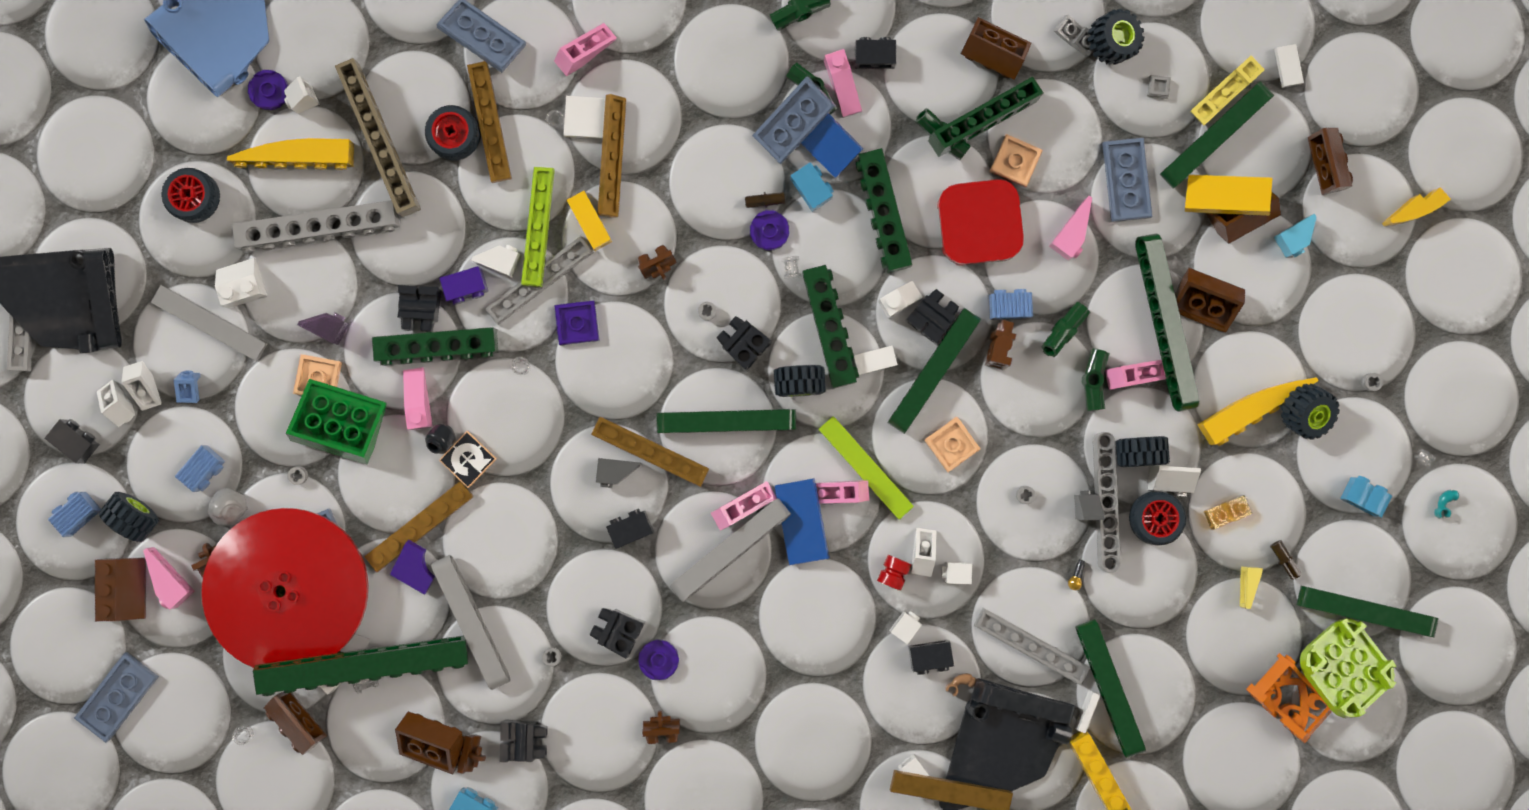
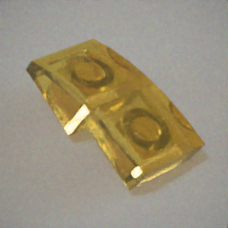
M1245 495L1204 511L1211 530L1253 514Z

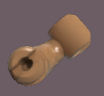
M968 673L958 675L951 683L946 685L945 690L947 692L950 687H955L952 696H956L958 694V685L964 684L973 687L976 678Z

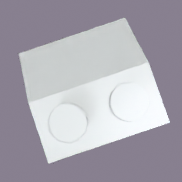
M256 258L216 270L215 289L221 306L232 308L267 297Z
M1149 466L1148 490L1166 493L1171 491L1174 492V496L1187 497V493H1194L1201 468Z

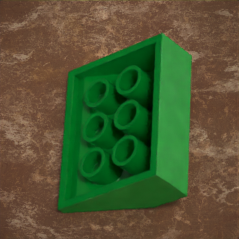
M309 379L288 426L286 435L292 442L368 465L375 448L387 403Z

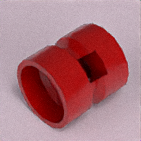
M887 555L883 564L885 570H881L877 581L901 591L905 583L903 577L908 575L912 564Z

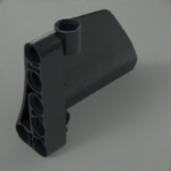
M112 248L0 256V304L41 346L77 349L79 353H91L102 349L121 347L122 339L115 285V260ZM78 254L84 258L83 264L77 262Z
M977 678L971 700L965 706L946 779L1013 791L1043 778L1050 767L1057 749L1062 744H1068L1072 738V729L1069 725L1071 724L1076 706ZM980 707V711L975 714L976 708ZM939 801V806L942 810H960L969 807Z

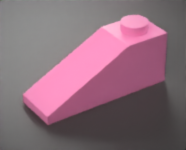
M603 23L561 47L554 62L568 76L582 68L613 43L617 37Z
M842 49L825 55L824 63L842 117L862 112L845 50Z
M1091 196L1084 199L1049 245L1066 260H1070L1072 257L1076 259L1083 250L1081 246L1085 241L1092 203Z
M1162 359L1105 370L1109 390L1166 379Z
M424 367L403 370L404 410L407 429L417 430L433 427Z
M868 480L816 483L819 504L869 501Z
M766 481L711 512V515L721 531L777 498Z
M155 547L146 548L143 552L155 594L160 599L159 603L169 610L178 608L195 591Z

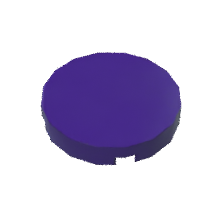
M273 70L257 72L248 83L250 100L263 110L280 108L285 103L284 98H286L284 90L288 87L287 80Z
M765 210L758 213L751 222L750 236L753 243L759 248L766 251H774L781 248L787 242L789 224L787 219L774 210Z
M657 639L650 641L644 645L639 653L640 670L652 680L668 679L678 668V651L673 644L666 640Z

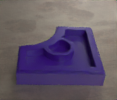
M408 540L390 575L425 595L435 575L426 566V549Z

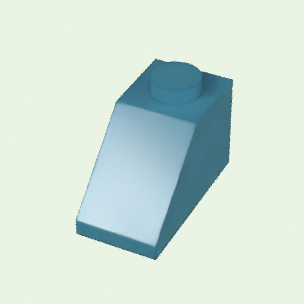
M1315 214L1308 216L1274 236L1285 257L1293 255L1295 258L1304 253V248L1310 245L1317 218Z

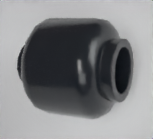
M444 424L435 425L425 437L428 450L434 454L446 453L456 441L453 429Z

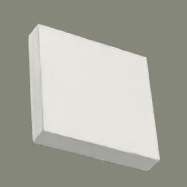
M566 96L564 137L603 139L605 98Z

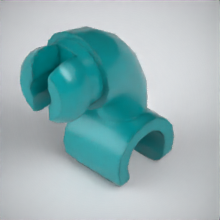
M1447 490L1441 494L1438 500V508L1434 511L1437 518L1442 517V511H1444L1446 518L1451 516V511L1446 508V505L1453 500L1457 501L1459 499L1458 491Z

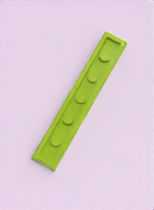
M534 167L521 280L522 286H543L555 174L554 168Z
M834 416L818 429L863 480H868V486L898 520L914 507Z

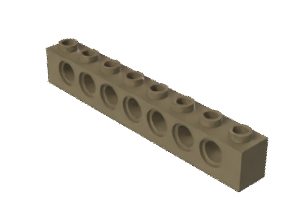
M354 58L335 65L397 214L405 217L420 211L421 208L360 64Z

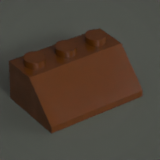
M978 17L960 54L970 61L982 64L987 69L999 72L1005 78L1015 80L1032 43Z
M1322 128L1307 137L1321 194L1325 195L1343 191L1352 187L1353 176L1348 169V156L1344 152L1342 145L1343 136L1339 133V129Z
M1271 191L1269 216L1206 214L1217 234L1229 244L1279 217L1281 210L1279 197Z
M1188 268L1175 294L1179 314L1226 333L1245 304V289Z
M104 558L95 560V622L145 619L146 559Z
M283 691L275 695L264 707L266 716L279 726V732L284 737H288L292 742L293 749L297 753L304 755L327 737L292 693H284Z
M408 711L395 728L399 755L453 775L464 744L462 731L456 727L444 725L437 720L425 718L421 714Z

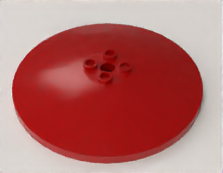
M296 508L271 509L242 520L232 527L217 543L208 559L203 575L202 605L207 623L220 645L234 658L254 668L258 664L336 654L353 638L363 620L368 601V575L364 560L356 544L336 523L322 515ZM279 585H282L286 590L283 597H279L276 594V588Z

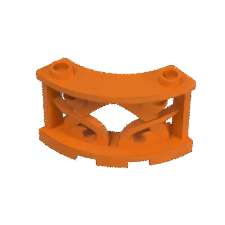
M1279 653L1277 655L1278 660L1255 686L1251 683L1246 690L1274 718L1278 715L1281 718L1279 721L1284 724L1283 726L1305 744L1332 711L1308 679L1295 666L1296 662L1287 654L1283 656ZM1297 685L1300 706L1288 703L1278 708L1282 699L1280 687ZM1307 688L1310 689L1313 693L1308 694ZM1276 694L1275 697L1271 699V695ZM1316 700H1321L1326 705V709L1319 716L1309 712V707L1313 710H1320L1314 704ZM1295 709L1299 711V714L1293 711V716H1289V711ZM1308 717L1315 719V721L1309 726V728L1306 731H1304L1308 722Z

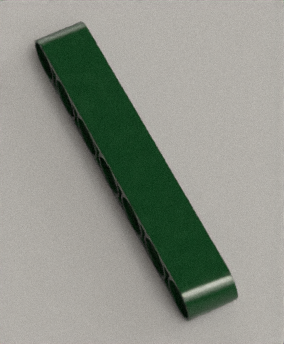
M1261 81L1258 82L1159 175L1174 189L1260 110L1274 94Z
M963 308L888 420V424L903 434L906 433L979 324L981 318Z
M796 409L656 413L657 433L796 430Z
M1300 586L1296 604L1435 638L1439 620L1437 617L1306 586Z
M1093 619L1075 626L1124 756L1129 758L1145 752L1146 748L1097 621Z

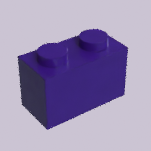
M479 266L440 278L446 301L453 303V305L464 303L465 299L469 297L473 299L481 298L484 296V293L489 292L482 268Z

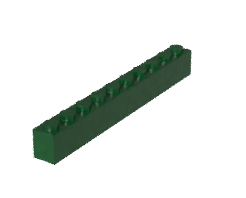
M463 635L258 664L253 669L256 695L271 696L275 692L280 691L292 693L301 688L313 690L322 685L334 687L342 682L355 684L363 679L376 681L384 676L397 678L404 673L417 675L425 670L438 672L446 667H452L453 669L463 668L464 665L468 664L466 639Z

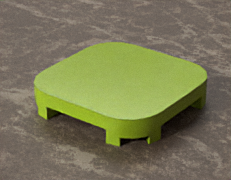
M1347 618L1332 623L1308 644L1301 653L1300 665L1305 677L1335 715L1342 718H1354L1366 714L1365 710L1385 691L1393 689L1397 683L1394 681V668L1396 665L1393 660L1388 661L1365 632L1364 629L1367 626L1362 621Z

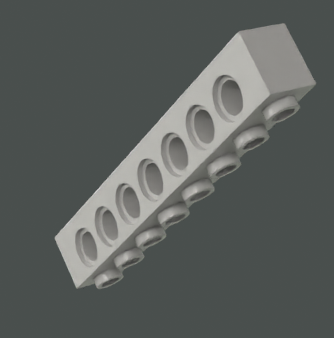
M392 200L232 224L235 248L243 253L255 252L257 248L272 250L277 245L292 247L298 242L312 244L318 239L332 241L338 236L352 238L358 233L372 235L378 230L392 232L395 231L394 228L400 227L399 215L395 210ZM376 214H380V221L373 223V217ZM356 217H360V224L353 226V220ZM340 220V227L338 229H334V222ZM320 223V230L314 232V225ZM300 226V233L294 235V228ZM280 229L279 237L274 238L275 230ZM260 232L259 240L254 241L255 233Z

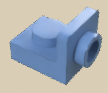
M186 370L179 373L174 379L176 402L197 403L200 400L197 384L201 377L200 373Z

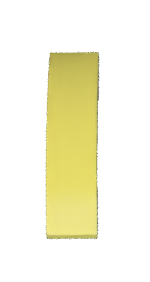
M1251 55L1190 112L1204 126L1265 69Z

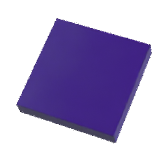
M594 300L554 305L560 346L600 341Z

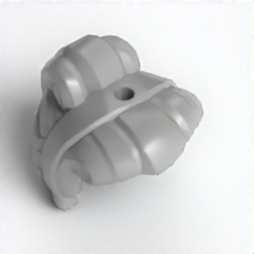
M223 488L217 491L211 499L208 509L209 516L219 526H235L238 519L248 510L246 499L242 494L230 488Z

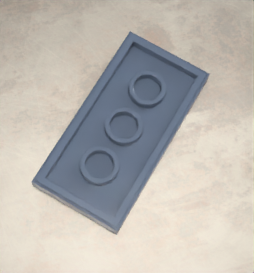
M458 0L437 23L439 30L501 73L526 46L524 40L466 0Z
M805 77L752 136L779 164H782L836 105L809 77Z
M1144 138L1103 142L1111 222L1152 218Z
M128 652L124 653L74 719L105 743L109 742L159 676Z

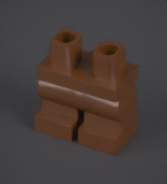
M1002 320L1001 323H998L997 329L991 333L989 340L993 341L989 345L985 366L1002 370L1011 366L1012 358L1007 357V354L1016 338V334L1012 333L1013 322Z

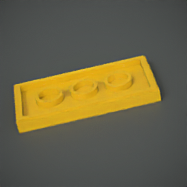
M1188 175L1185 212L1269 216L1273 178Z

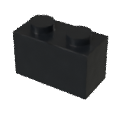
M861 37L859 40H856L855 69H895L896 40H891L890 37H881L879 40Z
M59 419L44 439L73 462L85 464L100 444L95 441L96 438L91 433L82 431L76 421L72 419Z
M636 509L628 513V518L622 520L621 517H617L609 521L611 525L606 526L615 549L655 533L645 510L640 512V509Z
M949 640L908 646L911 669L913 672H917V675L928 674L929 670L937 669V672L950 670L949 667L954 666L951 642Z

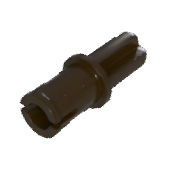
M764 192L761 195L745 197L746 208L763 206L767 208V206L785 204L784 192L770 194Z
M1282 540L1271 544L1270 548L1278 558V564L1283 566L1290 579L1299 578L1301 571L1293 560L1294 556L1289 554Z

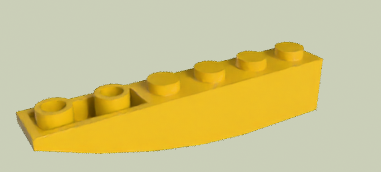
M304 138L267 143L227 156V161L234 164V167L246 168L247 165H254L255 168H267V165H274V168L286 169L287 166H294L296 169H307V166H314L315 169L325 170L327 167L347 170V167H354V143L349 139Z
M1316 377L1292 381L1249 394L1229 404L1197 425L1210 445L1217 444L1221 446L1229 441L1228 437L1232 434L1236 436L1246 430L1245 426L1248 424L1254 425L1263 420L1262 416L1266 413L1272 414L1280 409L1279 405L1284 403L1285 399L1290 396L1289 393L1295 391L1296 387H1302L1303 384H1314L1319 380Z
M1079 731L1072 735L1069 745L1106 810H1132L1090 734Z

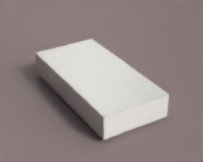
M1296 44L1276 47L1274 51L1282 88L1302 85L1304 81Z
M893 346L854 355V362L859 375L897 366Z
M1092 690L1088 691L1074 728L1083 733L1087 732L1100 695Z

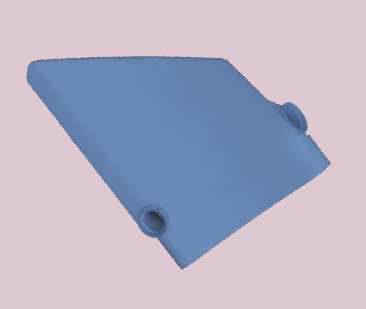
M163 0V5L144 19L152 35L216 97H219L228 90L232 84L239 85L247 79L249 75L247 69L250 63L269 43L265 0Z

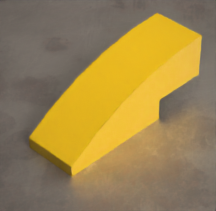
M1441 187L1432 190L1424 198L1420 194L1410 198L1382 224L1383 226H1391L1412 221L1437 210L1450 201L1451 198Z
M585 191L567 199L593 250L597 251L610 244L612 240Z

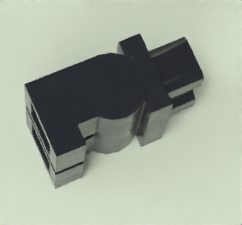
M398 285L399 302L397 317L401 319V329L403 331H414V321H421L420 331L433 332L434 323L438 322L441 290L438 287L419 286L418 288L417 286Z
M935 289L929 296L926 295L905 320L918 332L927 322L928 326L921 334L934 344L938 343L956 318L954 315L959 308L953 301H950L945 308L938 303L944 297V294L938 289Z
M735 316L729 325L736 332L730 336L723 330L716 338L722 345L723 350L747 371L758 359V356L750 348L761 356L772 341L747 320L744 322Z
M602 608L598 618L606 621L607 624L605 628L594 625L590 636L598 640L597 644L627 659L636 643L634 639L639 637L645 621L632 617L618 609Z
M509 719L502 721L500 741L503 742L500 744V762H533L535 759L545 758L547 756V745H537V738H547L548 726L537 725L538 721L530 722Z

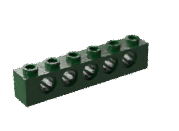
M1032 76L932 133L928 142L937 156L940 157L1035 104L1044 92Z
M883 149L860 153L855 164L857 172H861L863 177L860 183L862 191L867 193L868 199H865L867 210L872 212L873 218L870 219L872 229L877 231L876 245L878 250H882L883 257L880 258L882 268L887 269V273L911 268L913 264ZM872 168L876 169L878 176L870 177L867 171ZM880 188L883 191V195L877 197L873 194L872 190ZM885 207L888 210V215H879L878 208ZM885 226L891 227L893 234L890 236L885 235L883 228ZM896 246L898 254L891 255L888 252V247Z
M826 265L803 270L802 275L832 389L854 384L857 382L856 378H859L857 366L853 367L851 359L854 358L852 347L847 346L846 339H849L847 328L842 327L841 320L844 319L842 309L837 308L836 300H839L836 288L832 289L831 281L834 280L832 271L827 269ZM818 283H824L827 290L819 293L815 286ZM823 302H828L831 304L832 310L823 312L820 305ZM827 322H834L837 325V329L834 332H829L825 326ZM833 341H839L842 344L840 351L832 350L831 343ZM839 360L845 361L847 369L839 371L836 368V362Z
M494 327L372 337L373 361L380 363V366L393 365V361H400V364H412L413 360L418 359L422 363L433 362V358H441V361H450L455 356H461V359H473V355L481 354V358L493 357V353H499L497 329ZM479 338L481 342L480 347L473 349L472 341ZM455 340H459L460 348L453 351L452 343ZM434 342H439L440 349L437 352H433L431 348ZM418 343L420 350L418 353L413 354L412 346ZM398 345L400 351L394 356L391 350L393 346Z

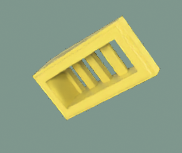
M1241 566L1240 607L1251 609L1263 568Z

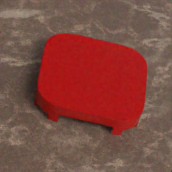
M997 179L951 185L942 192L938 200L937 209L939 211L942 251L949 261L961 266L1007 261L1020 252L1024 241L1020 200L1017 189L1011 183Z

